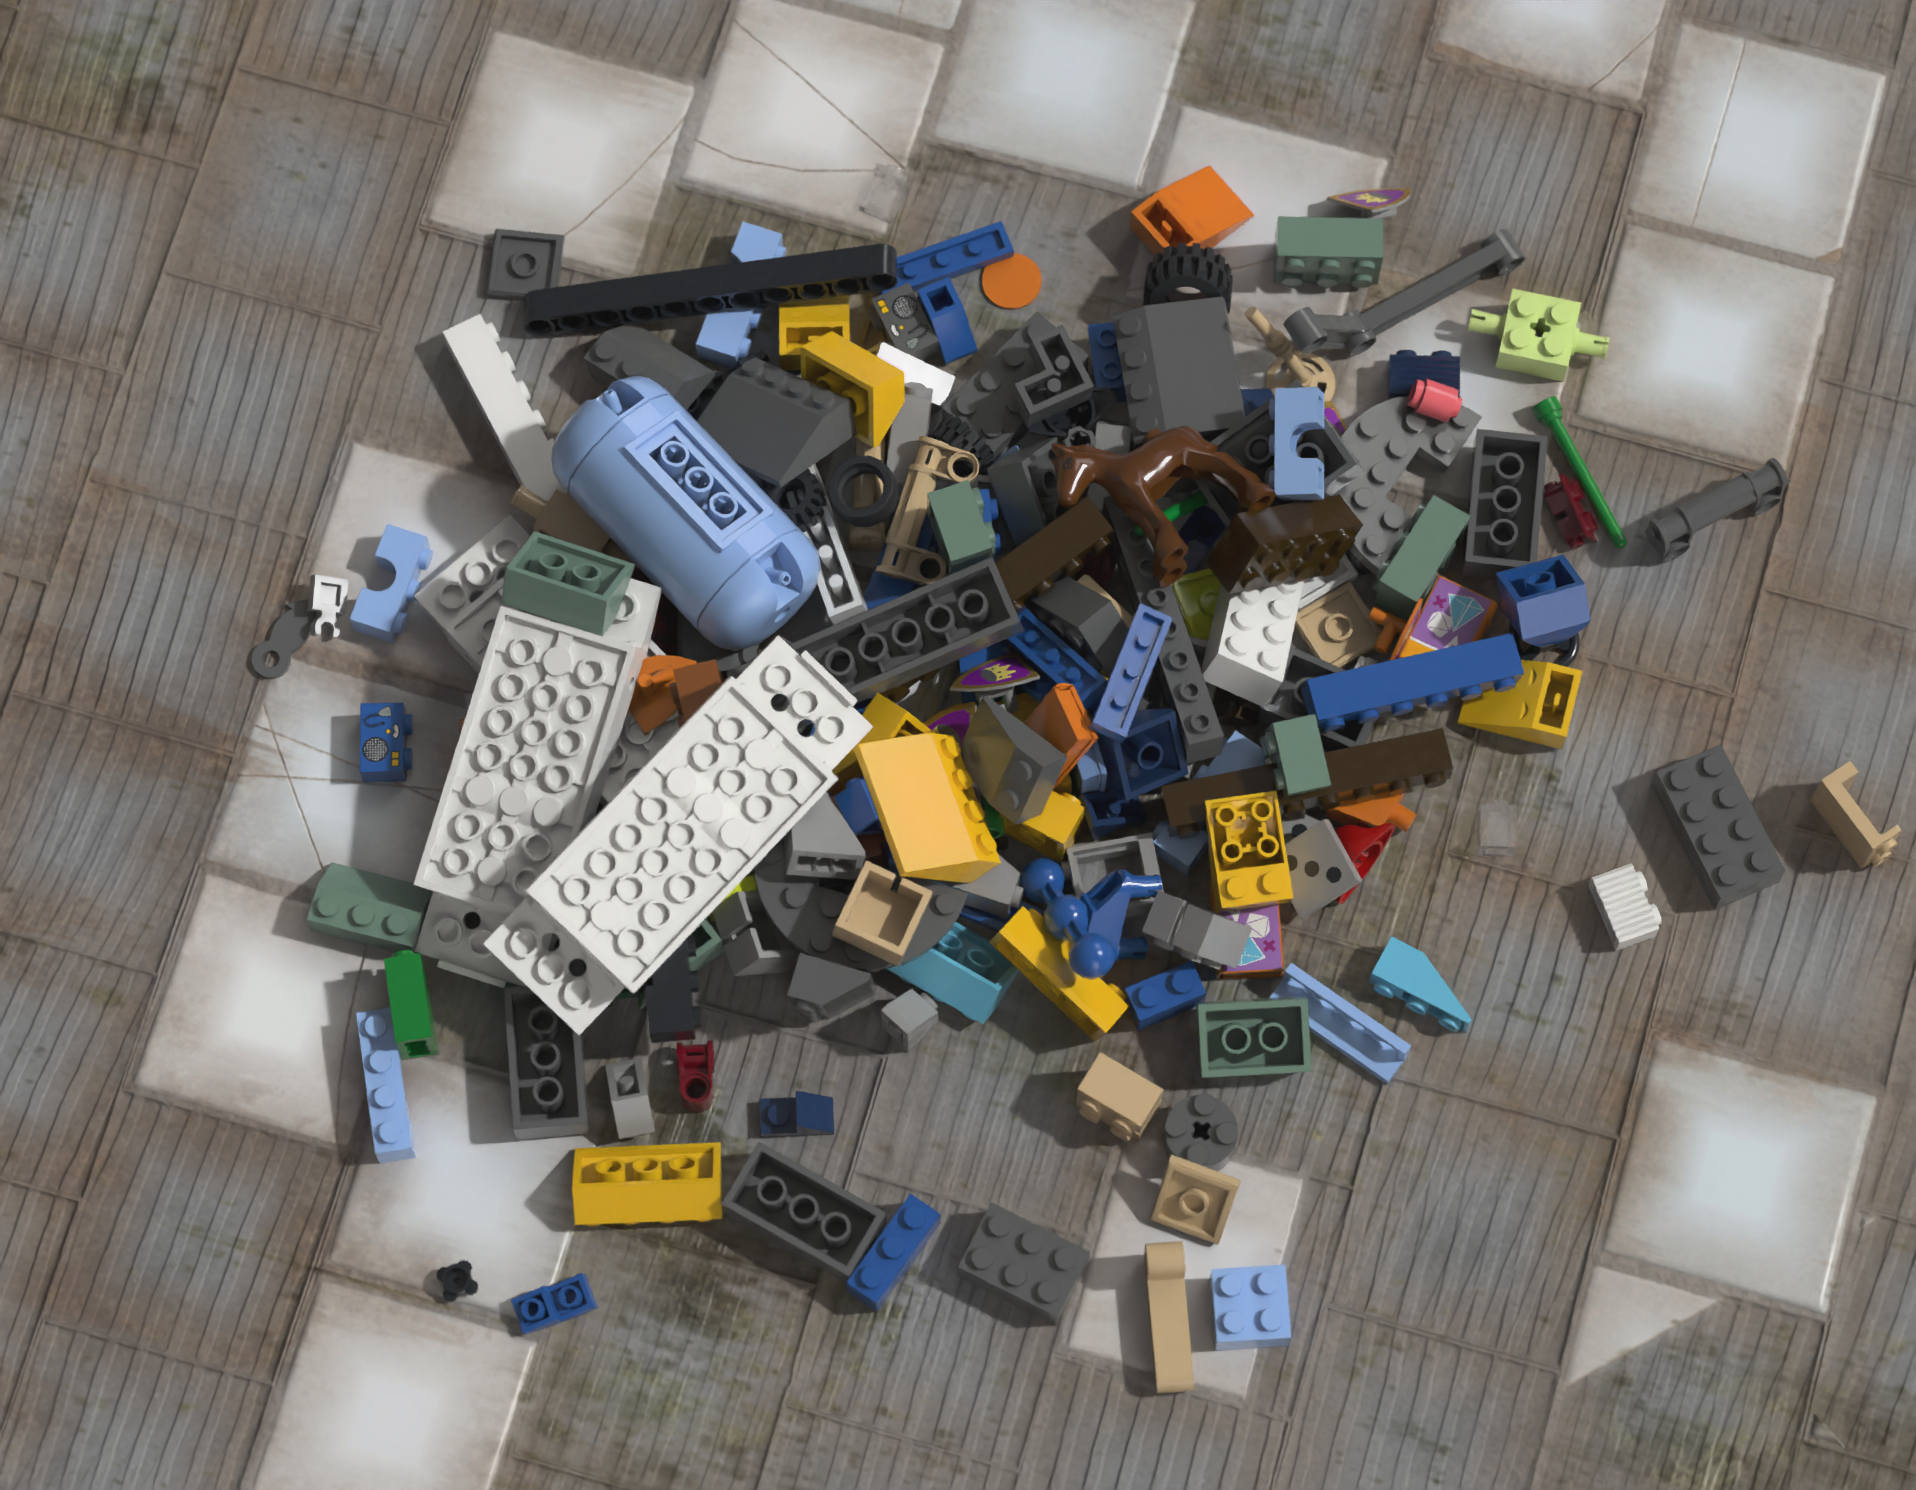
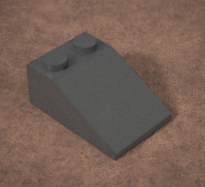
M987 695L982 697L960 746L961 757L966 770L988 803L1016 825L1042 814L1068 757Z

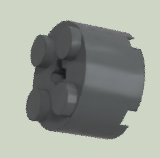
M1209 1094L1187 1097L1178 1102L1167 1116L1163 1133L1165 1154L1168 1159H1170L1171 1155L1209 1169L1220 1171L1228 1164L1234 1153L1238 1137L1237 1121L1231 1109L1224 1102ZM1198 1130L1200 1133L1205 1131L1207 1133L1206 1140L1204 1141L1201 1137L1194 1139V1131Z

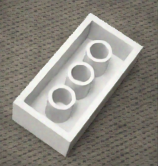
M1292 581L1282 583L1276 587L1267 586L1250 592L1242 591L1229 594L1222 584L1220 585L1201 670L1206 682L1265 707L1283 683L1304 581Z

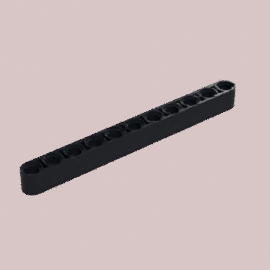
M874 244L533 290L524 296V330L530 335L546 336L885 291L894 288L898 284L897 250L888 244Z

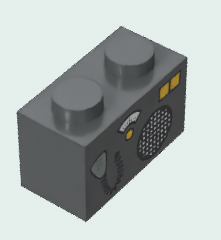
M910 283L871 299L872 312L868 313V317L875 332H882L886 340L884 343L921 361L939 354V341Z

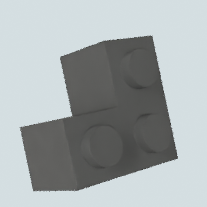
M1063 325L1031 338L1028 354L1038 373L1015 383L1011 396L1026 427L1089 400L1094 388Z

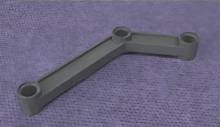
M1501 229L1491 234L1482 242L1481 250L1363 314L1359 310H1352L1344 315L1314 314L1311 308L1305 307L1290 315L1283 325L1303 355L1309 354L1318 348L1347 349L1351 356H1356L1372 347L1377 341L1376 336L1494 271H1497L1499 275H1505L1515 270L1524 262L1525 256L1508 230Z

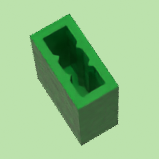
M412 950L394 952L392 957L384 958L395 1043L403 1060L439 1055L428 975L421 954L414 953Z

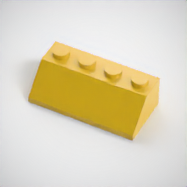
M1022 906L989 943L1095 1042L1114 1025L1129 1007L1124 1001L1126 998L1125 994L1112 983L1107 985L1100 978L1090 980L1082 978L1075 973L1069 964L1068 951L1071 943L1056 939L1047 931L1044 926V918L1032 908L1027 910Z
M721 1142L575 1148L572 1180L575 1225L599 1226L613 1223L634 1225L639 1222L673 1223L685 1220L708 1222L713 1219H722Z

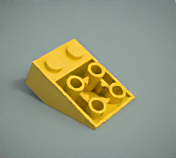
M849 295L779 305V350L782 370H801V346L831 331L850 341Z
M1521 660L1524 675L1516 683L1515 688L1504 692H1495V689L1492 688L1482 691V695L1476 698L1463 700L1458 724L1562 750L1567 737L1582 670L1550 662Z
M877 693L862 714L873 728L857 744L934 732L908 711ZM854 748L831 771L839 778L828 789L833 795H838L846 789L845 784L850 780L863 776Z
M1277 791L1204 801L1211 880L1216 912L1282 904L1293 899Z

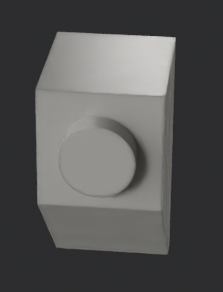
M911 988L888 1003L881 1010L882 1029L909 1052L938 1022V1012L936 1011L938 1006L926 993L922 992L918 995Z
M641 1058L605 1065L619 1139L627 1137L639 1138L647 1133L655 1132Z

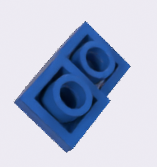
M583 1273L550 1287H539L511 1300L522 1332L525 1335L598 1309L587 1276Z

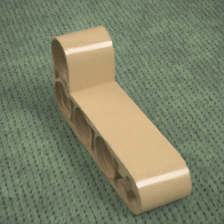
M1183 1241L1145 1244L1144 1266L1156 1393L1194 1391L1184 1279L1185 1255Z

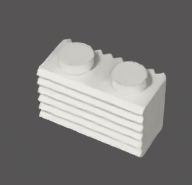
M1632 863L1591 878L1588 885L1616 951L1654 938L1657 935L1659 924L1662 923L1659 910L1655 904L1650 905L1648 903V899L1645 896V892L1648 891L1645 877L1641 871L1636 872Z

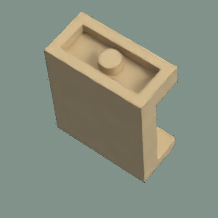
M1849 761L1820 781L1810 802L1861 869L1870 863L1876 867L1892 855L1890 851L1898 845L1896 840L1902 830L1896 825L1884 834H1879L1848 793L1859 773L1852 762Z

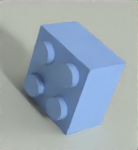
M1285 1264L1211 1269L1209 1281L1215 1351L1289 1346L1291 1327Z

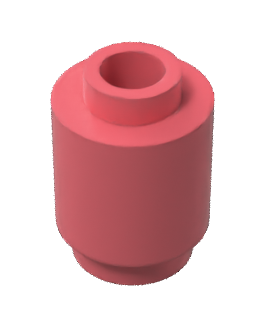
M1416 379L1407 400V406L1413 407L1414 412L1445 423L1449 421L1450 417H1457L1462 405V398L1458 397V389L1429 379L1424 381Z

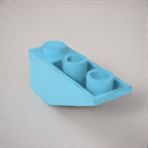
M1391 936L1369 980V983L1374 985V990L1385 997L1393 998V996H1396L1406 1001V1006L1418 1014L1425 1015L1426 1012L1438 1018L1439 1024L1448 1030L1457 1032L1459 1029L1466 1033L1471 1022L1470 1016L1426 955Z

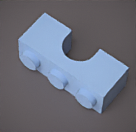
M1318 387L1275 389V399H1271L1269 403L1270 419L1275 421V434H1271L1269 437L1270 455L1274 456V470L1269 472V486L1275 491L1276 497L1281 501L1324 500V464L1318 458H1300L1296 451L1297 441L1304 432L1312 429H1324V393Z
M390 524L386 525L376 550L375 558L378 567L393 572L396 578L394 583L383 591L361 588L349 619L354 631L390 643L394 642L397 633H403L408 620V614L405 613L410 601L415 602L414 595L420 590L421 585L418 582L422 569L427 570L433 556V550H430L427 536Z

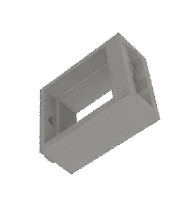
M1152 833L1066 848V860H1061L1060 864L1065 876V882H1071L1073 894L1069 895L1080 899L1081 894H1084L1078 864L1138 854L1142 875H1160ZM1147 897L1144 900L1128 902L1125 918L1149 914L1155 898Z

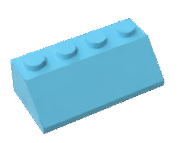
M955 922L948 934L926 954L903 966L901 964L899 967L886 968L898 975L904 982L928 992L935 1000L949 1004L961 1011L965 1017L982 1024L996 1010L1019 972L989 943V940Z

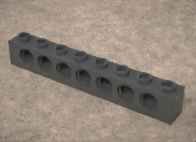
M1111 496L1104 497L1102 515L1114 529L1115 538L1112 540L1113 545L1111 547L1134 613L1138 605L1142 603L1173 618L1153 669L1167 709L1171 708L1175 711L1186 764L1221 755L1224 735L1172 586L1160 587L1153 576L1154 550L1147 536L1140 537L1136 535L1135 526L1137 524L1117 507Z

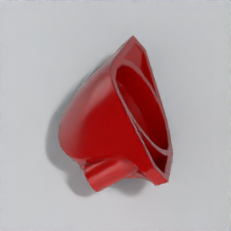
M1384 823L1373 828L1345 825L1335 830L1362 880L1381 855L1396 826L1393 824ZM1358 885L1335 900L1343 904Z

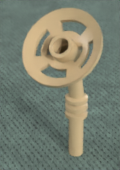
M1255 306L1250 307L1246 311L1245 317L1265 338V345L1277 358L1267 372L1265 388H1270L1275 396V389L1286 388L1297 379L1303 387H1317L1318 383L1327 385L1324 392V402L1331 401L1335 391V377L1328 363L1314 353L1303 355L1300 351H1293V344L1284 333L1276 330ZM1302 359L1316 363L1323 371L1319 372L1315 366L1308 362H1303ZM1285 363L1288 370L1285 372L1284 378L1275 380L1278 369Z

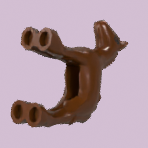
M1190 426L1171 428L1164 432L1155 428L1143 437V445L1124 455H1117L1113 452L1085 444L1070 447L1063 444H1052L1055 457L1051 458V462L1055 467L1058 503L1064 508L1076 505L1089 484L1096 483L1103 487L1117 507L1125 512L1142 529L1151 542L1154 550L1153 576L1160 587L1170 586L1179 580L1187 569V563L1183 557L1188 553L1189 547L1155 502L1163 497L1179 479L1208 480L1224 488L1237 502L1238 513L1268 508L1276 496L1275 491L1268 484L1262 483L1256 474L1240 466L1227 452H1217L1218 447L1215 444L1206 441L1197 429Z

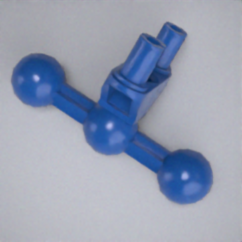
M1039 858L1032 860L1024 867L1020 875V884L1024 888V895L1033 902L1045 903L1047 905L1044 912L1045 927L1056 939L1070 941L1072 945L1068 951L1069 964L1072 970L1080 977L1090 980L1100 978L1110 971L1113 963L1117 960H1145L1146 954L1141 953L1148 950L1145 937L1122 938L1120 936L1129 900L1139 897L1155 898L1157 892L1162 890L1160 875H1131L1126 870H1115L1103 877L1086 894H1081V898L1078 899L1075 896L1062 893L1065 887V876L1061 866L1053 860Z

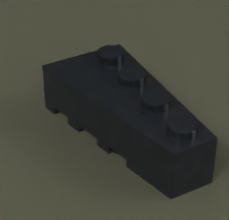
M689 935L647 979V1011L649 1034L652 1043L695 1040V1028H702L700 1006H693L692 993L699 992L697 970L691 971L690 957H696L695 935Z

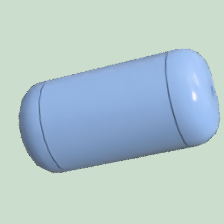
M632 376L613 381L608 390L599 397L586 400L561 428L555 439L551 457L553 474L559 484L654 585L662 588L661 592L714 645L733 651L758 645L780 629L808 600L816 587L821 568L819 553L812 541L661 385L650 378Z

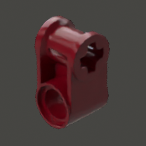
M708 1040L706 1044L684 1045L683 1042H677V1071L679 1074L682 1104L690 1112H705L711 1107L714 1100L713 1040ZM695 1086H701L706 1089L704 1096L697 1099L689 1097L687 1092Z

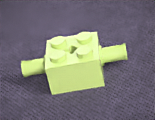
M1513 288L1507 313L1504 312L1502 316L1472 309L1467 330L1498 336V340H1501L1495 368L1564 382L1570 356L1574 355V352L1605 359L1610 339L1607 336L1602 337L1579 332V328H1576L1581 307L1580 302ZM1535 333L1541 334L1542 337L1535 336Z

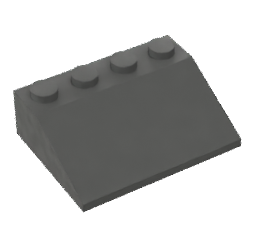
M1224 297L1145 305L1112 315L1134 445L1137 448L1143 445V437L1155 428L1164 432L1171 428L1190 426L1197 429L1207 441L1217 438L1246 417Z
M755 357L746 361L740 368L729 374L697 420L744 471L780 488L857 435L849 399Z
M1297 379L1286 388H1302L1303 385ZM1271 399L1210 442L1218 447L1217 452H1227L1240 466L1256 474L1262 483L1268 485L1269 472L1274 470V456L1270 455L1269 437L1271 434H1275V421H1271L1269 414ZM1325 415L1324 429L1308 430L1297 441L1296 451L1300 458H1318L1324 464V497L1332 496L1365 472ZM1193 479L1221 521L1228 528L1236 513H1238L1237 502L1224 488L1208 480ZM1275 496L1274 501L1270 504L1269 507L1301 502L1306 500L1281 501L1279 498Z

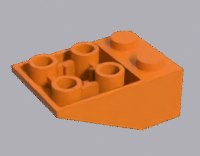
M1209 165L1157 191L1131 211L1130 228L1155 255L1157 252L1163 254L1164 248L1171 245L1173 248H1177L1178 243L1184 242L1186 246L1198 243L1200 248L1205 249L1207 246L1213 248L1253 218L1254 214Z

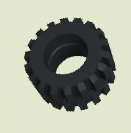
M1185 242L1178 243L1177 248H1173L1171 245L1164 248L1163 254L1157 252L1153 256V262H1149L1147 266L1143 306L1224 297L1227 313H1229L1233 284L1230 265L1224 264L1225 258L1221 254L1214 255V249L1208 246L1203 249L1200 248L1198 243L1186 246ZM1192 287L1201 292L1187 294L1177 291L1176 288Z

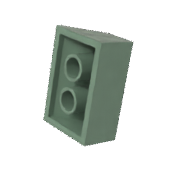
M534 531L505 568L502 604L514 607L519 611L547 618L556 623L566 624L603 636L617 617L634 570V564Z
M331 862L317 885L307 922L311 931L391 952L412 950L414 952L433 891L413 885L414 883Z

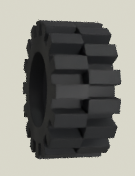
M947 415L928 435V437L942 441L949 446L974 454L979 462L978 474L994 457L991 447L985 444L986 440L983 437H979L975 429L972 430L967 422H962L957 416ZM960 460L953 465V468L960 475L963 474L965 476L973 472L971 464L967 461Z
M809 469L781 488L762 480L765 488H760L797 527L801 528L802 532L808 531L807 523L810 522L813 526L818 523L816 515L823 516L824 510L822 506H826L825 493L814 473L811 474ZM793 490L804 492L803 501L796 507L791 509L780 507L779 501L786 493Z

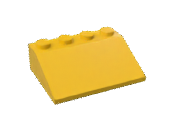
M924 733L860 743L854 747L900 876L972 883L1001 863L996 850V842L989 832L984 818V810L978 802L972 786V778L966 770L961 757L960 746L954 736Z

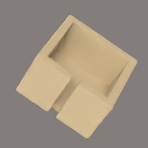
M866 861L835 924L832 936L899 967L929 904L933 891L902 878L898 891L895 893L891 891L896 874Z
M1100 1052L1077 1089L1076 1106L1080 1108L1079 1113L1091 1122L1098 1123L1100 1120L1111 1126L1110 1131L1118 1138L1127 1142L1133 1139L1139 1143L1161 1107L1164 1089Z

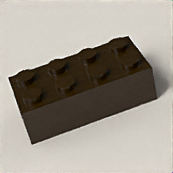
M1340 495L1324 497V500H1306L1236 513L1206 561V564L1229 594L1242 591L1250 592L1267 586L1276 587L1282 583L1292 581L1301 582L1312 577H1326L1338 569L1339 561L1355 543V537L1363 524Z

